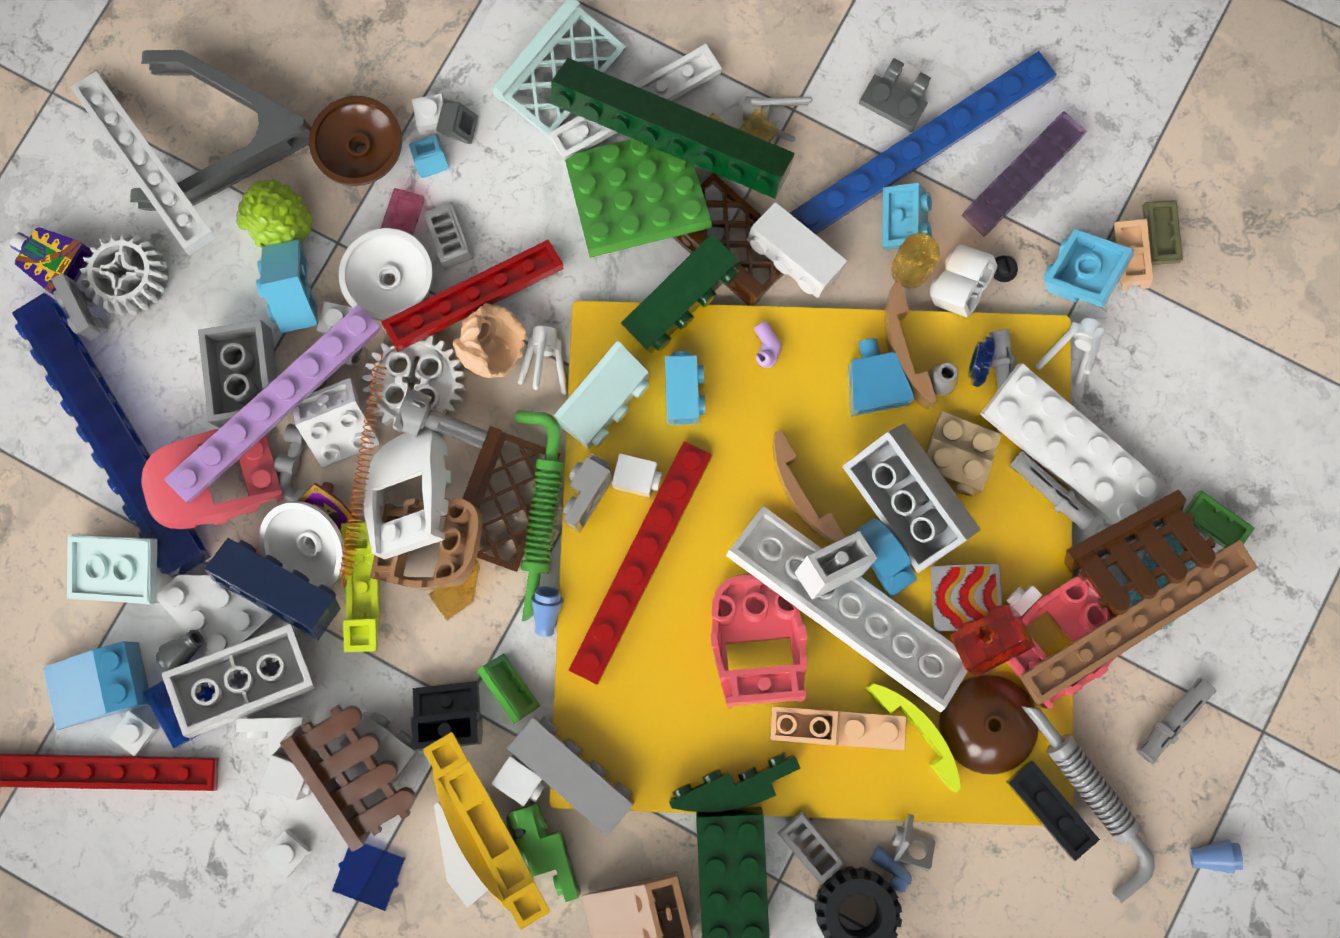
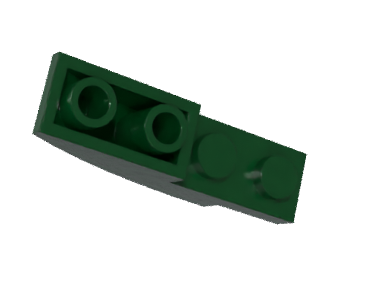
M783 752L767 760L769 766L760 771H757L756 767H752L738 774L740 780L735 783L728 771L722 774L721 770L717 769L703 776L704 783L694 788L689 783L674 790V798L669 799V804L672 809L690 812H718L743 808L776 796L771 783L801 768L793 754L787 757L786 753Z

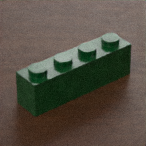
M712 233L621 324L650 353L655 349L658 352L661 351L672 340L670 335L678 327L682 330L693 320L694 316L692 313L700 305L704 308L710 304L717 296L715 291L723 283L726 285L730 284L739 275L740 271L738 268L741 266V263Z

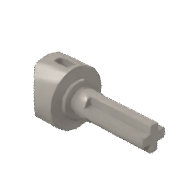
M412 389L407 390L394 423L397 429L416 437L419 429H423L426 426L428 429L481 449L487 435L486 430L430 410L431 405L429 403L432 396Z

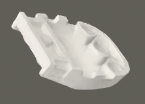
M427 427L419 429L416 437L404 433L386 443L374 455L368 470L369 474H367L369 479H366L365 484L368 485H365V490L367 491L364 492L366 497H364L365 503H363L372 554L385 560L445 540V533L440 531L439 524L440 517L448 514L449 501L444 498L445 487L451 484V471L445 469L444 460L448 456L446 441L441 433ZM422 475L424 510L386 523L382 522L380 508H383V495L380 493V490Z

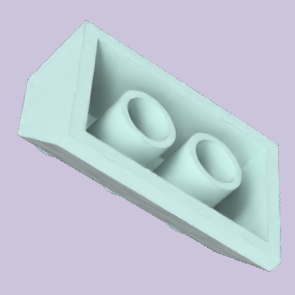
M616 341L555 414L560 427L588 450L593 445L600 446L608 436L607 428L614 420L617 423L620 422L629 411L627 404L634 396L640 398L650 385L647 382L649 373L620 342Z

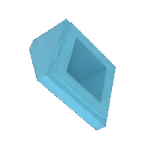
M437 134L409 144L415 166L421 178L449 169Z

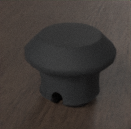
M1006 255L996 257L997 269L993 278L1003 283L1013 280L1018 272L1015 259Z

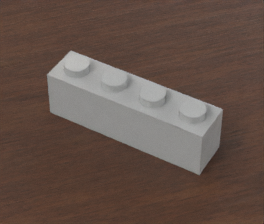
M545 716L541 720L533 717L507 749L608 836L634 805L635 802L630 799L633 793L621 782L618 781L614 785L605 777L608 771L593 759L589 763L580 755L583 749L570 738L566 741L561 739L556 734L558 727Z

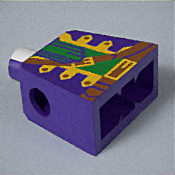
M40 227L36 228L30 237L21 232L16 233L10 242V247L19 252L15 259V265L51 294L56 290L51 280L52 278L63 273L77 282L81 275L80 269L87 266L83 257H92L94 254L82 242Z

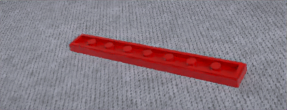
M0 753V787L216 791L219 757Z

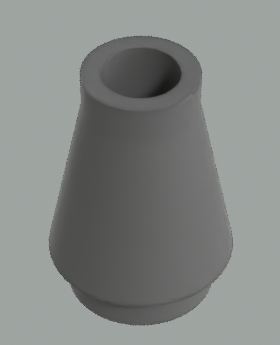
M190 630L187 634L162 644L159 647V652L156 654L158 665L164 671H168L187 664L197 650L204 645L203 636L196 630Z

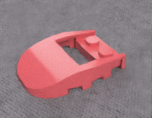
M213 429L176 441L155 451L147 460L141 479L146 504L152 517L161 525L175 529L196 528L197 525L214 523L216 526L228 523L229 519L256 512L259 510L258 505L276 499L277 503L283 501V494L276 469L274 468L267 436L265 435L239 459L248 496L216 504L213 503L209 487L188 504L164 478L219 429Z
M752 574L735 576L723 582L716 590L712 602L711 644L727 707L733 708V706L796 700L803 702L806 698V690H804L805 673L807 671L806 625H803L801 614L797 607ZM790 639L793 665L729 670L726 644Z
M1075 577L1049 594H1046L1018 618L994 647V650L1000 653L1017 675H1020L1048 657L1025 630L1027 626L1045 611L1071 642L1116 614L1108 606L1103 609L1100 607L1097 601L1101 596L1088 579L1082 582L1079 577ZM1114 659L1040 704V706L1050 709L1055 706L1052 703L1064 695H1073L1093 679L1100 678L1109 670L1107 667Z

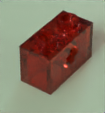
M1009 604L1006 606L999 605L990 609L987 612V616L977 621L973 620L963 623L959 626L958 631L950 635L965 669L976 677L1036 647L1019 612Z

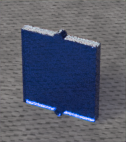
M367 843L353 852L348 847L344 860L338 864L340 871L332 891L386 911L394 888L399 886L397 880L406 858Z

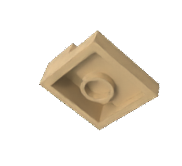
M942 411L939 414L925 452L946 482L955 486L954 490L966 496H972L973 493L977 495L983 491L993 464L992 459L1002 434Z

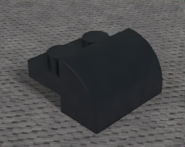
M477 681L412 688L413 717H411L412 750L414 752L423 751L425 747L451 732L454 733L461 747L480 745L482 743L483 718L480 715L479 684Z

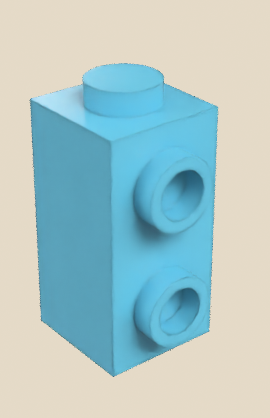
M673 352L671 356L665 357L667 424H699V415H705V396H698V384H704V365H697V355L690 356V352Z

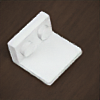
M351 378L311 393L293 410L295 426L321 467L360 453L359 449L363 448L360 446V443L363 442L361 438L364 437L362 434L365 431L364 428L373 430L371 426L363 428L364 425H367L364 423V420L367 418L359 405L356 388ZM363 432L365 435L375 437V439L362 438L367 442L374 443L361 444L362 446L372 448L379 445V439L375 433Z

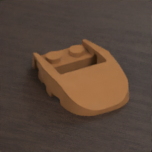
M416 498L404 501V506L396 507L391 503L385 504L382 522L386 523L424 510L423 500ZM444 498L449 501L448 514L441 516L446 517L443 528L445 540L440 541L434 577L404 576L408 552L385 560L374 555L370 578L421 591L462 585L469 578L477 558L483 526L481 511L464 499Z

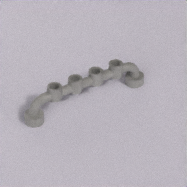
M362 348L344 364L356 366L360 360ZM327 380L324 381L313 392L320 390L326 384ZM289 423L284 432V440L290 442L287 455L280 453L274 464L276 471L281 472L279 484L286 502L297 501L308 490L304 488H299L297 492L292 490L293 477L300 469L302 448L307 443L295 424Z

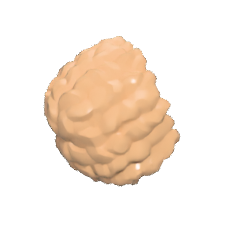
M485 303L476 312H473L468 318L463 320L461 337L453 341L456 355L465 368L482 377H504L508 374V370L512 371L514 369L517 359L523 356L520 348H523L525 345L523 340L526 339V329L514 317L513 313L507 311L505 307Z

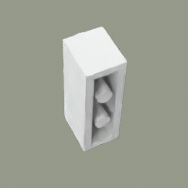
M776 202L751 227L747 241L750 242L751 247L757 253L766 255L774 262L775 267L781 273L789 274L798 282L799 287L804 292L813 294L817 298L840 275L847 263L844 257Z

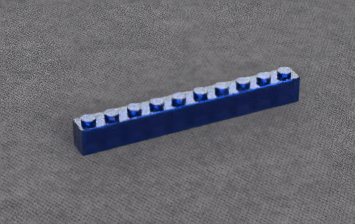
M43 293L13 311L12 314L17 321V324H15L17 332L24 340L29 341L32 346L30 350L31 356L40 366L43 365L48 373L45 375V379L50 387L61 395L63 400L60 401V404L64 411L76 420L78 435L84 442H89L94 452L91 453L94 462L101 469H105L109 476L107 479L109 487L116 495H120L124 501L123 511L140 528L141 531L138 532L139 538L157 539V568L160 572L176 577L177 575L185 574L209 559L211 556L194 528H168L158 523L150 514L141 480L143 468L150 454L80 337L68 325V317L57 300Z

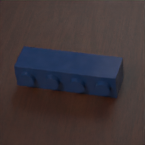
M227 538L204 568L212 581L319 640L341 609L335 598L336 593L325 585L320 584L319 587H316L309 583L310 579L298 570L294 569L292 572H289L282 568L283 564L273 556L266 555L265 558L256 553L257 550L243 540L237 543Z

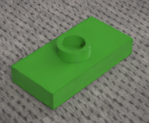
M1202 490L1195 494L1183 512L1184 514L1191 512L1195 517L1194 522H1192L1194 527L1209 538H1212L1213 541L1223 548L1236 540H1241L1244 545L1255 527Z
M504 653L477 670L513 724L540 707V704Z

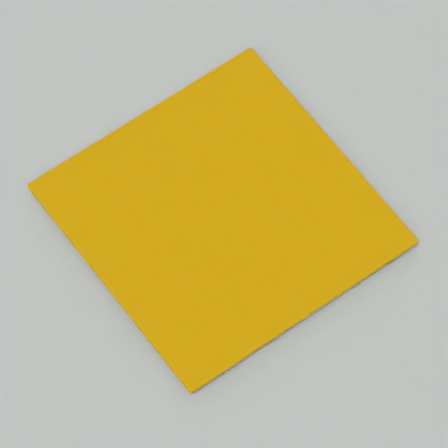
M575 301L572 304L568 398L616 341L620 342L648 371L649 379L647 382L650 385L640 398L634 396L627 404L629 411L618 423L614 420L607 428L609 434L600 446L593 445L588 450L566 432L563 510L572 496L576 498L579 496L575 494L570 486L572 482L569 478L570 473L578 462L584 463L585 459L589 458L591 454H595L608 463L607 466L610 468L612 478L614 477L619 453L657 462V471L662 472L658 491L683 441L713 454L598 685L568 670L658 491L652 490L651 496L645 497L613 489L611 482L580 533L567 525L564 521L566 514H562L559 590L564 601L557 623L553 724L558 727L556 734L561 739L566 741L570 738L583 749L580 755L589 763L594 759L608 771L605 776L614 785L618 781L621 782L633 793L630 799L635 803L629 811L696 814V812L671 808L669 799L674 798V790L689 783L694 788L704 783L703 776L717 769H720L722 774L728 771L735 783L740 780L738 774L752 767H756L757 771H760L769 766L767 760L783 752L786 753L787 757L793 754L801 769L771 783L776 796L743 808L762 807L764 816L795 817L802 811L808 818L905 821L908 814L914 815V822L1043 826L1006 783L1011 776L1030 760L1034 761L1074 808V787L1046 752L1050 742L1040 729L1038 730L1036 744L1028 758L1018 767L1008 772L981 774L965 768L954 759L961 789L956 793L949 790L929 766L938 755L908 719L905 750L770 740L772 706L905 716L899 708L891 714L886 713L865 688L870 683L886 687L909 700L929 718L940 732L939 711L801 610L799 611L803 625H806L807 671L804 683L806 698L803 702L796 700L728 708L711 644L712 602L716 590L729 578L750 574L726 555L762 506L822 549L833 544L817 534L803 521L783 491L773 456V437L775 432L780 429L797 456L795 462L788 465L817 516L820 519L831 512L845 537H848L876 517L879 521L880 519L842 466L888 431L905 423L925 451L939 414L943 411L1002 434L992 459L991 470L981 493L977 495L973 493L972 496H966L954 490L955 486L949 484L981 530L919 573L910 564L917 580L893 597H890L884 591L871 567L861 575L863 579L932 629H934L930 566L1000 564L1003 610L1009 605L1006 599L1018 587L1024 589L1034 586L1042 594L1035 602L1037 603L1046 594L1070 581L1072 573L1064 564L1066 550L1072 547V521L1061 511L1057 513L1053 509L1054 505L1032 487L1012 467H1009V464L1023 450L980 415L981 411L997 392L995 370L991 368L993 352L989 333L998 330H1010L1013 357H1016L1017 361L1014 367L1023 363L1071 404V339L1040 370L1035 368V365L1068 332L1071 327L1070 318L1066 315L975 312L967 318L953 312L909 311L905 319L899 320L915 374L929 371L936 365L951 363L955 365L958 371L955 389L947 395L935 394L937 402L932 408L925 409L914 399L909 406L851 417L848 366L852 360L861 358L858 343L866 339L876 338L880 354L889 353L885 336V310L707 305L703 308L700 305L692 313L694 316L693 320L682 330L678 327L670 335L672 340L664 349L659 352L655 349L650 353L621 324L641 302ZM764 321L769 323L782 344L778 360L770 368L762 367L756 361V355L759 354L762 341L754 328ZM673 352H690V356L697 355V365H704V384H698V396H705V415H699V424H667L665 357L671 356ZM942 374L944 378L949 379L946 374ZM1031 458L1054 480H1056L1063 488H1065L1067 491H1070V489H1068L1057 478H1055L1051 473H1049L1045 468H1043L1039 463H1037L1033 458ZM1003 611L1004 629L938 632L975 659L962 682L981 675H994L1006 678L1016 683L1027 693L1035 708L1041 709L1061 736L1070 734L1073 737V695H1064L1052 702L1055 706L1050 709L1042 708L1039 704L1035 703L1022 680L999 652L994 650V647L1018 619L1012 620ZM1046 611L1025 628L1048 657L1071 643ZM790 639L726 644L729 670L793 665ZM996 719L989 721V729L991 731L998 729L999 723ZM550 787L549 803L551 807L575 809Z

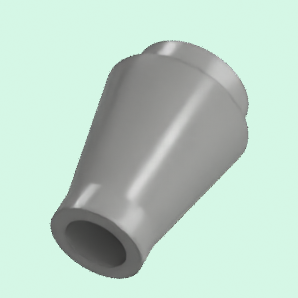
M944 363L933 366L928 371L936 395H947L955 389L958 374L955 365ZM942 374H946L949 379L944 378Z

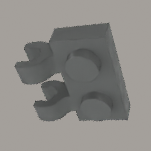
M893 58L883 78L874 74L860 98L859 104L912 132L927 107L928 102L921 99L926 91L931 77L920 72L910 92L895 85L902 72L904 63Z

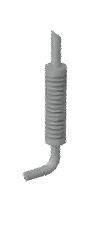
M1022 706L1050 742L1046 752L1115 841L1120 844L1127 842L1137 854L1140 864L1138 870L1112 893L1122 904L1150 880L1155 868L1154 857L1150 849L1138 836L1141 825L1111 786H1109L1091 760L1085 755L1084 751L1077 745L1070 734L1061 736L1040 708Z

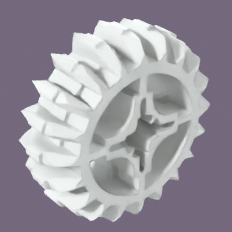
M125 232L121 238L117 234L111 233L110 242L100 239L101 247L98 249L90 247L91 252L94 254L92 257H83L88 267L80 269L81 274L86 276L80 282L82 286L87 288L84 292L86 296L93 299V304L98 308H103L109 314L115 312L117 315L124 317L127 311L131 315H137L138 307L144 311L149 310L147 304L149 300L154 303L158 302L157 297L154 296L157 291L165 292L160 282L168 280L167 275L162 273L167 269V265L161 261L163 258L162 253L155 250V245L150 241H145L139 235L133 237ZM134 254L141 255L144 262V270L136 267L137 262L134 260ZM104 279L112 282L111 288L114 289V296L108 294Z

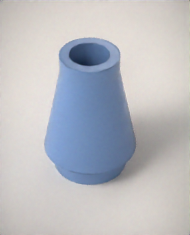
M542 586L537 588L535 594L531 597L535 633L542 637H549L554 634V627L564 600L559 589Z
M1225 840L1197 848H1190L1192 868L1232 874L1235 873V870H1243V856L1239 843H1231L1230 840Z

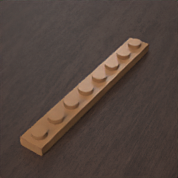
M1236 540L1215 553L1216 558L1211 567L1200 568L1197 565L1187 570V575L1183 582L1179 584L1171 582L1164 584L1159 588L1154 598L1140 599L1132 604L1125 614H1116L1018 675L1035 703L1039 705L1256 570L1258 567L1241 540Z

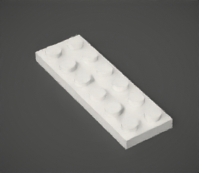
M1023 363L1018 364L980 413L981 416L1068 489L1072 490L1111 525L1149 506L1165 485V483Z

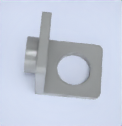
M908 814L903 824L896 826L893 833L892 845L895 846L893 861L929 871L932 867L935 841L931 838L911 833L914 815ZM919 843L922 845L926 852L925 858L918 860L911 857L908 852L909 844Z

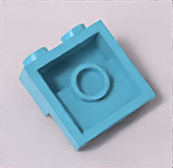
M1074 229L1069 239L1066 238L1062 242L1059 256L1054 265L1050 264L1046 269L1044 282L1047 291L1073 302L1081 299L1104 308L1134 256L1133 249Z

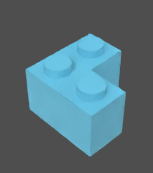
M299 239L262 247L261 260L257 262L260 279L256 280V285L260 297L266 298L268 302L267 311L271 322L277 323L281 333L317 326L318 305L308 283L309 264Z

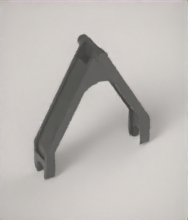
M145 50L142 52L141 64H149L151 74L158 76H193L258 114L259 125L256 136L249 145L177 183L193 206L296 151L309 146L311 126L301 114L294 113L183 50ZM141 188L131 189L130 202H138V208L141 210L157 211Z

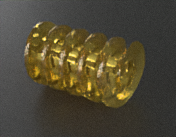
M923 233L912 234L906 238L892 262L891 273L895 282L900 281L902 287L917 288L927 281L940 256L939 246L935 239Z

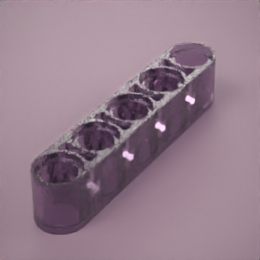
M1063 111L964 211L962 217L985 237L1083 138L1087 130L1067 112Z

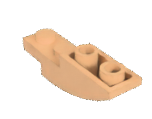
M772 706L770 740L905 750L907 717Z

